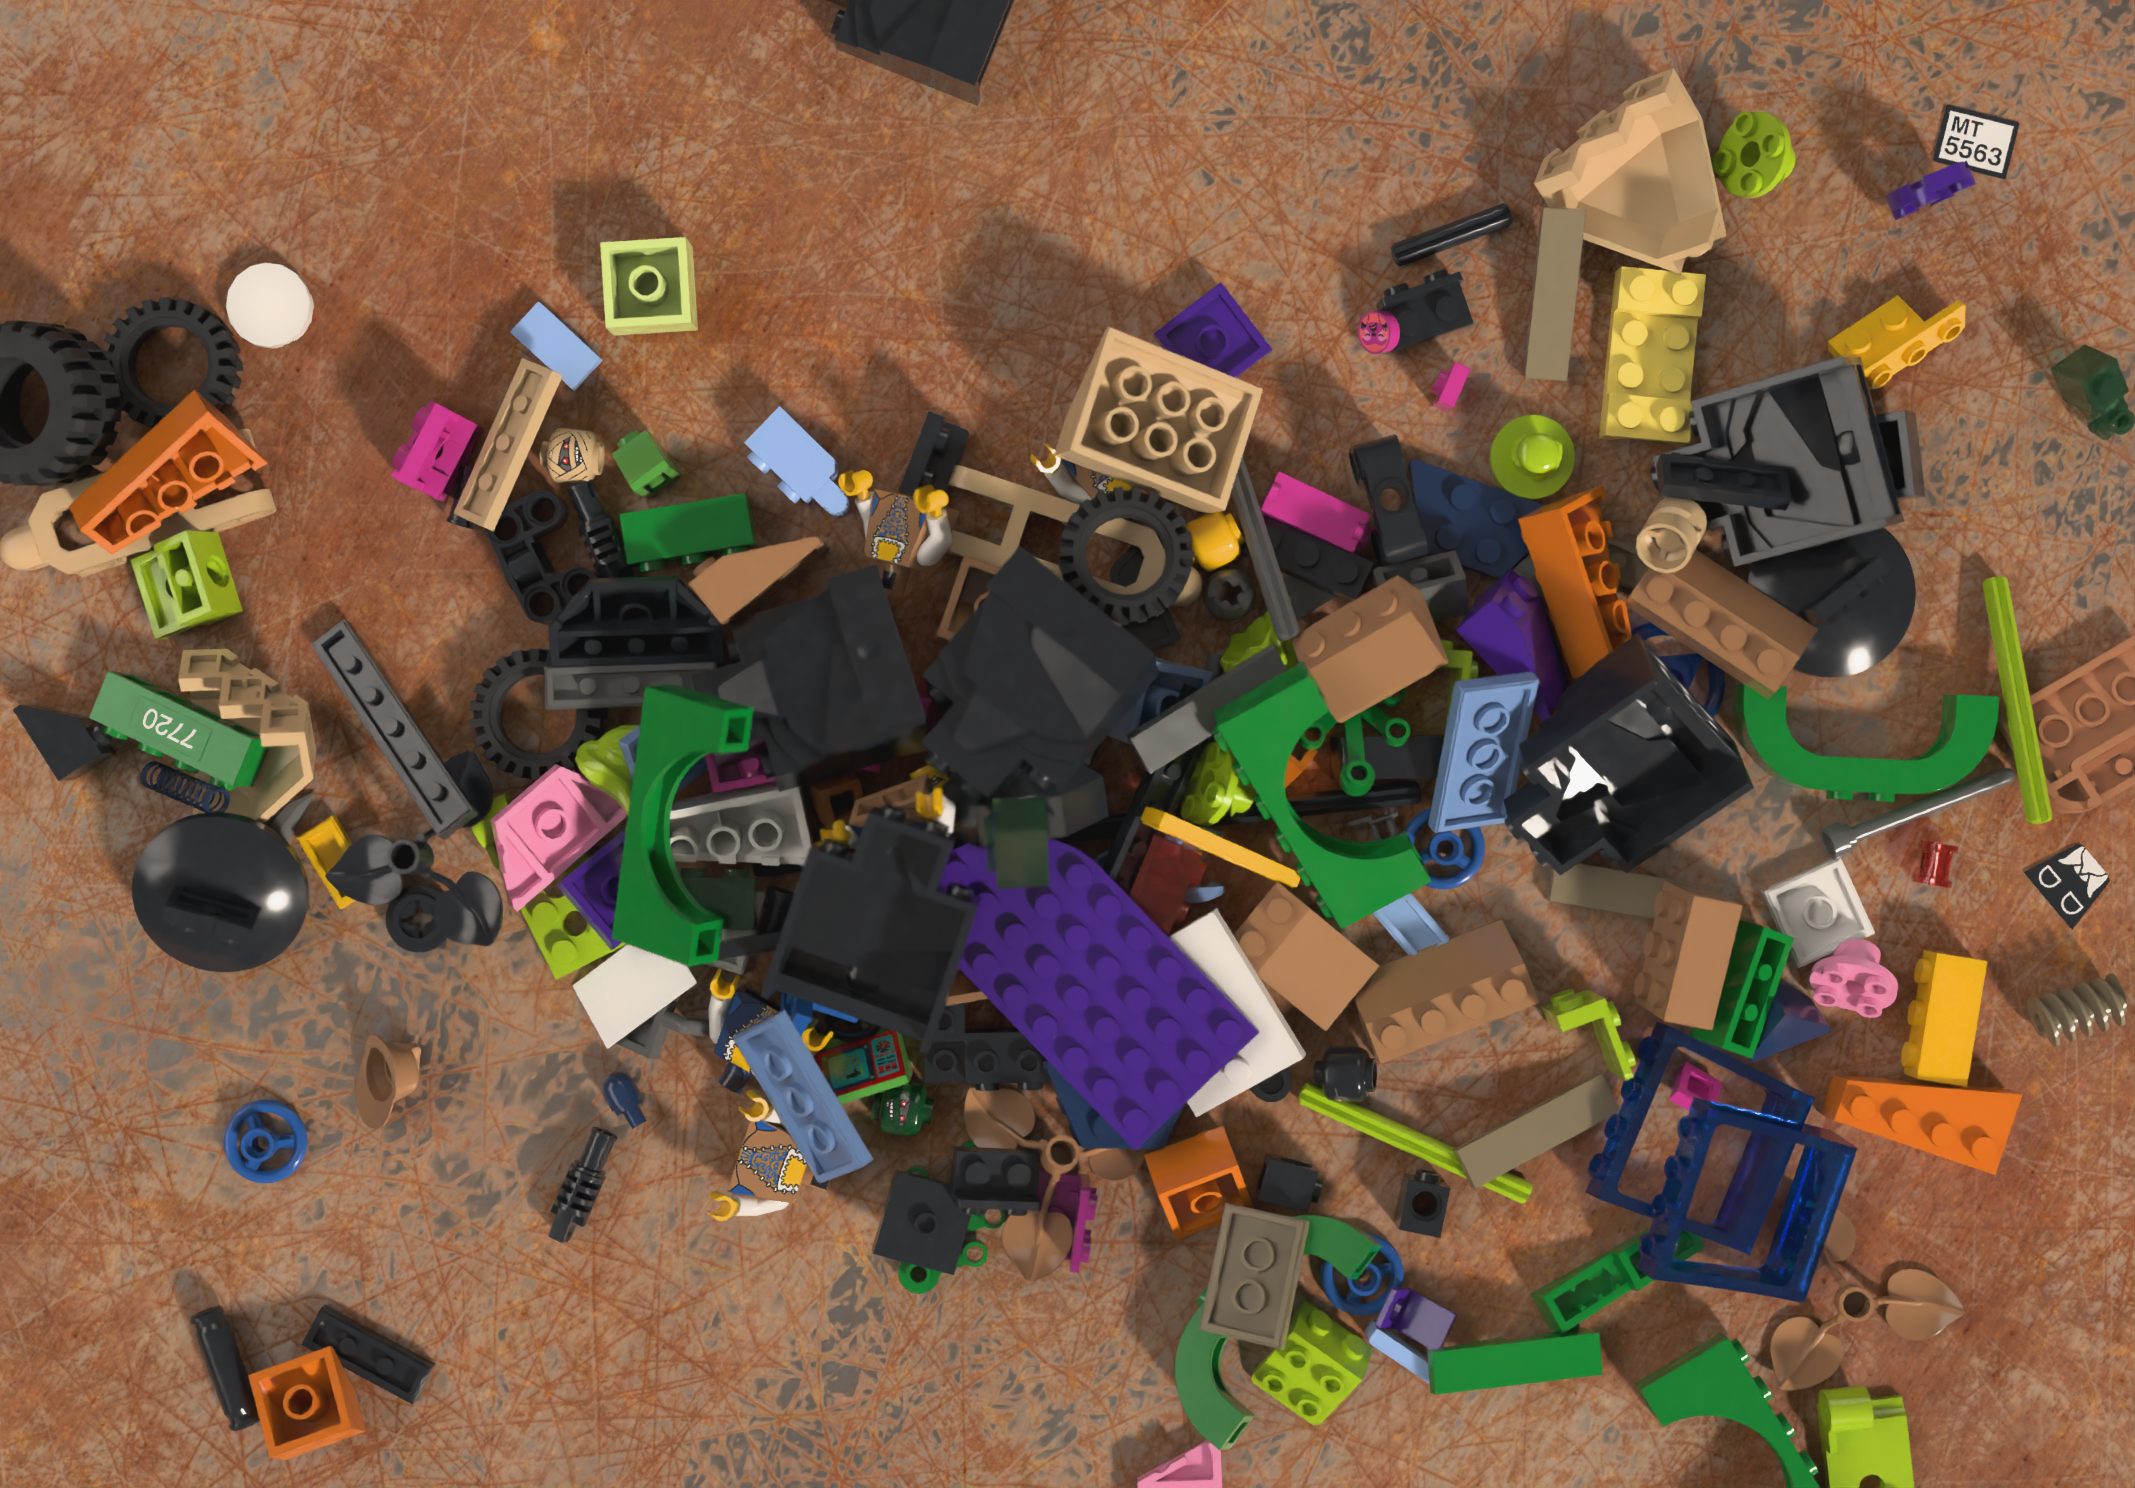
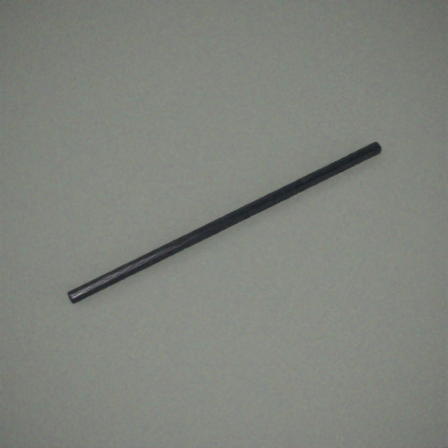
M1411 781L1371 786L1370 790L1362 796H1351L1342 789L1286 795L1296 813L1300 817L1418 804L1421 801V790L1418 782ZM1254 800L1247 811L1243 813L1236 812L1231 817L1229 810H1227L1217 823L1204 827L1274 819L1271 817L1266 820ZM1178 807L1174 815L1175 817L1192 825L1202 826L1182 818L1181 807ZM1126 813L1109 815L1067 837L1055 839L1070 843L1115 838ZM955 841L952 851L966 843ZM753 863V870L757 877L800 873L803 869L801 865L795 864L771 866Z

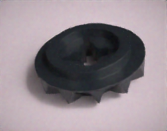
M423 885L407 887L402 890L395 900L389 903L385 918L386 927L390 937L401 948L417 953L428 952L441 946L447 939L436 926L434 919L431 922L425 923L423 936L422 930H420L417 923H411V921L404 922V918L417 914L419 903L423 913L431 914V916L434 915V905L441 894L435 887Z

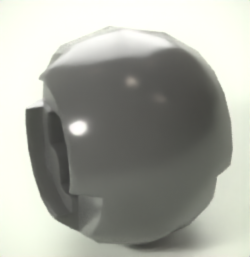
M1227 567L1219 569L1209 576L1204 584L1202 596L1206 608L1213 616L1220 620L1233 621L1241 619L1250 612L1255 604L1256 590L1248 574L1240 569ZM1228 583L1230 588L1238 587L1240 589V594L1236 597V605L1231 606L1228 600L1223 602L1219 600L1218 595L1223 591L1222 584Z

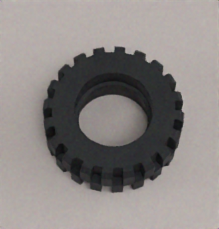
M6 321L4 324H0V483L14 484L15 486L70 484L74 479H82L89 475L94 469L92 465H100L107 457L108 452L105 448L107 445L114 444L118 434L117 431H114L115 423L121 421L122 409H117V398L121 397L119 384L112 381L111 376L115 375V372L109 360H101L102 350L93 341H87L83 333L75 329L65 328L64 325ZM34 368L40 373L47 386L50 401L46 425L35 440L24 428L19 413L20 390L25 378Z

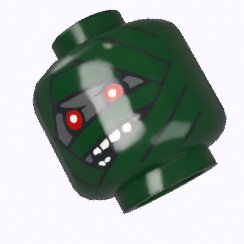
M909 1081L907 1084L875 1093L871 1120L877 1121L878 1128L882 1132L914 1137L920 1132L922 1124L930 1125L934 1100L926 1099L927 1090L922 1083Z

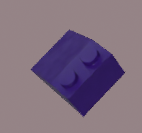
M1511 569L1476 598L1456 631L1499 676L1533 672L1537 676L1539 684L1533 711L1544 722L1553 715L1557 707L1555 699L1566 690L1569 682L1542 599L1537 595V590L1529 579L1519 576Z

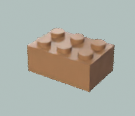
M1664 880L1662 890L1658 891L1654 900L1653 910L1656 916L1653 929L1648 932L1644 941L1643 950L1646 957L1643 970L1638 973L1634 982L1635 1002L1663 1021L1712 1030L1743 905L1710 889Z

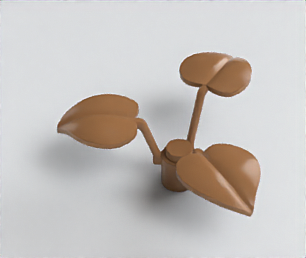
M970 1088L966 1094L964 1104L965 1124L970 1139L976 1147L1016 1149L1017 1144L1024 1148L1040 1149L1042 1151L1041 1164L1045 1171L1051 1174V1179L1041 1203L1040 1212L1028 1210V1214L1025 1216L1010 1215L1002 1230L1003 1248L1010 1261L1026 1281H1039L1049 1276L1062 1264L1072 1245L1073 1231L1069 1219L1061 1213H1047L1060 1176L1070 1172L1079 1160V1157H1088L1089 1168L1097 1177L1110 1182L1123 1181L1137 1172L1145 1159L1144 1155L1147 1154L1149 1149H1137L1135 1151L1134 1149L1085 1148L1083 1150L1074 1139L1066 1135L1056 1136L1049 1142L1044 1139L1040 1141L1026 1140L1024 1137L1030 1134L1034 1128L1035 1113L1032 1104L1024 1095L1007 1088L995 1091H977L975 1088Z
M1806 1196L1799 1197L1791 1207L1785 1221L1784 1246L1786 1253L1792 1263L1805 1273H1815L1827 1266L1829 1272L1840 1286L1834 1295V1305L1838 1313L1836 1316L1823 1322L1819 1328L1813 1320L1803 1316L1785 1319L1775 1328L1770 1340V1355L1777 1386L1782 1390H1802L1815 1386L1831 1377L1842 1362L1844 1348L1837 1337L1826 1333L1827 1330L1839 1323H1844L1846 1319L1853 1322L1865 1321L1872 1315L1874 1308H1877L1879 1305L1888 1304L1885 1310V1319L1889 1327L1898 1336L1913 1341L1935 1336L1950 1323L1962 1317L1965 1313L1964 1308L1957 1296L1946 1284L1935 1276L1919 1269L1908 1268L1893 1273L1887 1281L1889 1296H1880L1873 1299L1871 1294L1859 1285L1848 1284L1847 1280L1836 1268L1834 1262L1843 1261L1852 1254L1856 1242L1853 1224L1843 1212L1835 1207Z

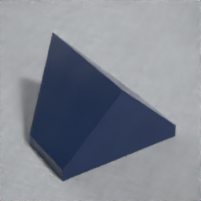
M1780 978L1753 1059H1749L1752 1063L1830 1033V1026L1810 997Z

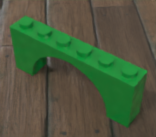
M1304 661L1213 711L1217 727L1212 729V733L1217 743L1224 752L1231 749L1237 759L1233 766L1244 786L1252 783L1258 793L1254 800L1259 811L1266 820L1272 817L1279 829L1275 830V834L1280 845L1286 853L1293 850L1300 862L1295 864L1296 869L1306 886L1314 884L1320 895L1315 898L1327 919L1334 916L1340 928L1344 929L1431 882L1427 867L1406 831L1377 841L1351 842L1340 840L1311 827L1291 806L1285 794V773L1291 752L1302 734L1320 717L1330 712L1324 693Z
M675 684L645 686L622 865L619 874L617 902L614 912L612 939L688 967L718 961L724 919L713 915L702 907L692 897L681 880L671 850L670 814L680 782L698 760L711 752L719 754L748 751L753 707Z
M1720 1332L1635 1383L1636 1388L1656 1421L1663 1427L1675 1421L1694 1416H1719L1738 1421L1758 1432L1771 1447L1781 1466L1786 1488H1820L1813 1475L1818 1473L1815 1464L1805 1450L1798 1453L1790 1438L1796 1434L1782 1412L1777 1415L1773 1412L1767 1402L1773 1396L1759 1375L1754 1378L1751 1376L1745 1366V1363L1750 1361V1358L1737 1338L1730 1341L1727 1336Z

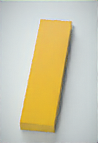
M1146 806L1140 819L1143 821V824L1273 882H1278L1290 888H1297L1301 879L1299 873L1166 812Z

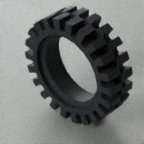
M159 297V302L151 299L141 301L143 307L140 309L131 306L125 311L129 316L125 320L117 318L112 325L117 328V331L114 335L106 334L104 342L109 343L110 346L108 351H102L103 355L100 358L101 360H109L115 372V375L111 376L113 383L119 384L121 397L117 398V408L128 413L129 418L153 428L180 403L163 404L154 401L141 388L136 376L135 364L142 344L152 334L170 327L190 330L200 339L205 347L208 356V371L206 379L197 392L223 414L224 412L221 410V407L224 404L232 405L235 397L230 394L233 387L240 388L242 380L236 378L237 371H243V362L236 358V354L241 353L239 345L231 339L234 336L233 333L222 324V320L216 315L187 300Z
M1123 487L1113 488V491L1105 493L1104 490L1097 493L1092 500H1085L1080 504L1076 513L1073 512L1068 519V524L1062 533L1059 548V569L1062 573V580L1113 621H1118L1120 625H1128L1129 622L1134 621L1142 623L1152 616L1157 617L1162 614L1167 607H1171L1178 599L1192 570L1191 565L1194 551L1191 548L1192 538L1190 531L1187 532L1185 528L1186 522L1182 515L1178 516L1174 512L1175 507L1167 501L1165 504L1159 500L1160 495L1153 492L1148 495L1141 492L1142 488L1132 487V491L1123 490ZM1117 518H1132L1144 522L1159 535L1164 545L1166 558L1162 575L1154 585L1136 594L1122 595L1110 592L1095 581L1087 568L1085 553L1089 538L1101 525Z
M539 648L525 651L519 650L512 652V655L509 657H502L497 660L496 666L488 668L483 673L484 680L482 683H477L473 691L477 693L475 701H470L469 710H474V719H469L471 729L476 730L477 736L474 737L477 746H482L485 750L483 755L488 761H494L497 764L496 767L501 771L512 773L513 776L518 778L537 780L555 764L574 771L573 769L578 767L575 763L578 748L583 743L599 740L604 735L606 728L603 727V721L607 719V709H576L575 728L569 739L562 746L543 754H533L524 751L516 746L505 733L501 719L503 700L508 691L517 682L526 677L544 675V667L551 666L550 650Z

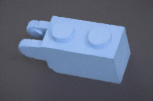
M779 406L744 442L752 450L747 458L764 474L772 469L782 479L777 487L795 504L801 498L808 505L816 500L833 516L839 517L841 515L844 516L845 513L848 514L847 511L850 510L849 506L851 505L849 503L850 499H847V495L833 482L838 476V463Z

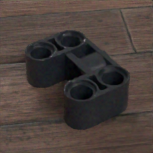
M1394 434L1354 445L1349 450L1350 464L1357 485L1359 487L1364 485L1375 525V529L1371 532V540L1379 566L1384 567L1427 555L1426 536L1415 508L1398 437ZM1393 489L1399 493L1401 505L1398 510L1389 511L1382 506L1380 502L1382 490Z
M545 490L532 492L505 505L495 530L491 531L485 528V532L499 560L502 573L514 591L525 615L536 623L550 625L576 595L573 589L576 579L584 575L589 576L590 579L600 577L597 572L579 566L570 568L558 575L556 574L540 538L564 526L568 520L569 510L563 498ZM552 500L556 508L555 514L549 521L541 522L537 516V508L543 501ZM513 518L517 524V532L513 538L505 541L499 533L500 525L506 519ZM548 593L554 600V609L548 616L542 617L536 610V602L540 596Z

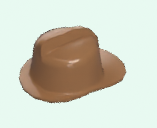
M374 1034L367 1039L365 1054L355 1087L359 1114L363 1122L370 1128L379 1129L384 1126L390 1117L394 1102L411 1094L417 1088L421 1049L418 1044H405L399 1041L385 1042L379 1035Z

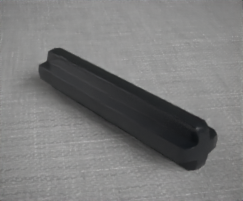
M1502 203L1396 242L1391 247L1393 259L1397 266H1403L1509 227L1513 223L1511 211L1507 204Z

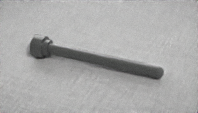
M2003 768L1853 826L1835 823L1820 830L1823 846L1831 859L1836 860L1851 854L1852 849L1857 847V842L2008 785L2014 781L2015 773L2010 768Z

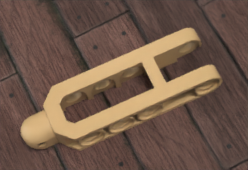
M239 429L242 435L256 449L250 429ZM100 474L41 494L28 520L29 524L14 528L2 537L0 541V556L9 567L18 570H37L50 565L68 575L77 574L81 577H86L131 562V559L154 550V544L186 530L221 532L271 515L277 509L270 489L251 491L208 506L205 505L202 496L195 501L196 506L184 513L180 510L177 511L178 516L160 521V527L112 555L97 543L69 552L60 547L55 529H58L63 518L68 516L67 512L70 511L69 505L103 475Z
M954 465L948 486H955L983 496L986 500L1013 508L1001 546L952 530L953 544L947 553L961 558L965 555L1002 567L1018 549L1029 514L1037 513L1047 516L1067 526L1068 519L1073 512L1076 513L1080 505L964 466ZM1117 518L1104 523L1095 530L1094 533L1102 535L1104 539L1110 541L1114 539L1139 547L1144 556L1135 583L1123 587L1093 577L1100 586L1110 592L1127 595L1145 591L1156 583L1165 568L1166 555L1156 532L1152 528ZM1036 558L1059 578L1063 579L1059 565ZM1191 566L1192 570L1189 579L1173 606L1183 607L1189 605L1200 595L1202 580L1194 567Z

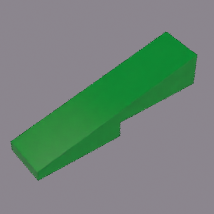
M1680 1210L1531 1293V1296L1549 1329L1564 1334L1628 1291L1641 1290L1704 1249L1705 1246L1686 1212Z
M1582 1327L1571 1328L1564 1334L1549 1332L1511 1340L1497 1337L1427 1350L1430 1393L1435 1395L1603 1375L1599 1332Z

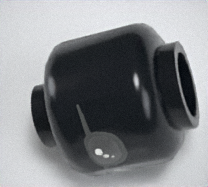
M1329 1047L1324 1053L1323 1060L1315 1061V1086H1322L1324 1096L1328 1100L1363 1102L1369 1092H1375L1376 1059L1370 1058L1368 1051L1361 1047Z

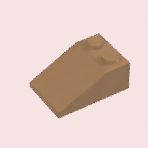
M813 536L722 556L717 560L712 556L693 571L696 578L689 585L718 621L723 625L731 627V623L742 620L825 553L829 547L819 537Z
M1278 882L1234 934L1235 939L1258 976L1325 1031L1329 1029L1380 967Z

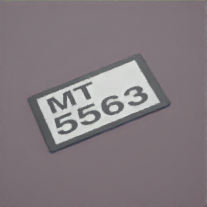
M1947 105L1933 161L1949 166L1961 161H1967L1970 170L1973 172L2006 179L2019 122Z

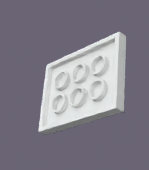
M1217 908L1172 933L1169 937L1259 1029V1033L1187 1101L1196 1117L1300 1061L1306 1055Z

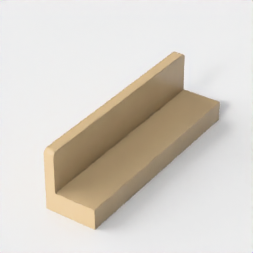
M521 359L453 514L491 531L495 530L563 375L526 359Z

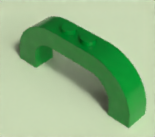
M1745 684L1734 685L1733 714L1739 738L1753 761L1770 776L1788 785L1804 789L1827 790L1826 799L1852 800L1853 792H1869L1868 801L1895 802V794H1924L1942 790L1963 779L1980 763L1992 743L1997 727L1999 696L1943 695L1942 722L1938 737L1928 750L1917 757L1906 760L1820 756L1802 748L1790 734L1786 722L1787 686H1780L1776 693L1768 700Z
M1317 1215L1293 1217L1310 1221L1303 1255L1313 1254L1323 1258L1348 1279L1357 1280L1382 1247L1370 1235L1350 1223ZM1207 1286L1196 1301L1199 1308L1191 1317L1182 1333L1176 1353L1175 1380L1181 1404L1191 1423L1218 1450L1231 1449L1255 1417V1414L1229 1392L1223 1381L1220 1362L1223 1348L1229 1337L1199 1330Z

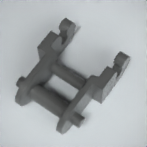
M1387 809L1383 811L1384 816L1372 819L1371 815H1365L1355 820L1344 822V824L1348 828L1367 822L1371 826L1375 841L1381 840L1376 823L1385 821L1390 837L1398 834L1394 818L1399 814L1398 812L1390 813V810Z

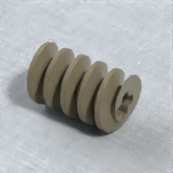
M2110 973L2106 976L2105 980L2100 977L2090 980L2089 985L2081 982L2075 984L2072 990L2067 987L2059 989L2056 995L2051 992L2045 993L2041 996L2040 1000L2035 997L2029 998L2027 1001V1011L2038 1035L2043 1038L2047 1037L2050 1043L2056 1047L2060 1045L2059 1033L2061 1032L2064 1033L2070 1042L2076 1041L2077 1027L2081 1029L2086 1037L2092 1036L2093 1022H2096L2102 1032L2108 1031L2109 1017H2112L2119 1027L2126 1024L2127 1000L2119 979L2116 975Z

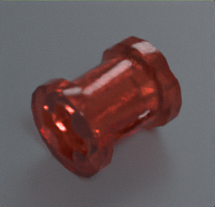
M1920 840L1919 847L1923 849L1918 874L1913 875L1912 881L1951 888L1952 882L1948 880L1953 854L1958 853L1959 847Z

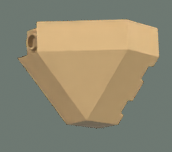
M1674 68L1635 82L1622 93L1626 100L1611 113L1601 110L1576 131L1580 139L1564 152L1556 148L1542 161L1534 184L1548 207L1586 210L1583 240L1681 275L1686 257L1693 258L1704 254L1709 249H1712L1714 240L1726 237L1727 235L1703 119Z
M228 649L183 650L178 677L181 691H190L192 703L220 715L221 719H229L260 734L262 747L270 746L253 787L236 786L234 791L226 790L230 796V804L225 811L226 813L243 815L264 824L313 780L316 745L308 702L298 695L289 696L280 690L278 682L257 668L248 669L239 662V657ZM200 770L198 774H195V778L210 783V775ZM200 784L196 785V792L199 789ZM206 787L202 788V793L198 798V802L202 800L203 794L206 791ZM216 792L215 798L213 802L209 805V808H212L217 804L220 797L219 792ZM222 793V800H221L220 804H219L214 810H212V811H216V810L220 809V807L223 805V802H224V795H223V793ZM193 808L192 815L206 813L200 811L199 809Z

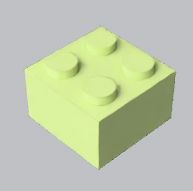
M686 237L600 242L605 326L607 330L614 336L698 330L693 246Z

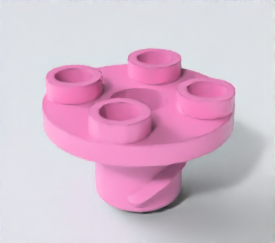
M1858 938L1840 943L1831 957L1821 959L1815 963L1810 975V985L1814 991L1813 999L1818 1004L1826 1007L1838 1006L1854 1010L1860 1015L1869 1018L1880 1016L1882 1010L1895 1001L1898 992V982L1888 969L1879 964L1881 957L1879 948L1868 940Z

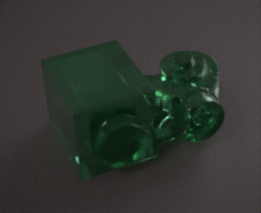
M2084 344L2050 368L2063 400L2090 413L2086 416L2087 427L2096 436L2103 440H2108L2115 433L2124 435L2133 428L2135 416L2129 411V407L2124 399V395L2129 392V389L2115 357Z

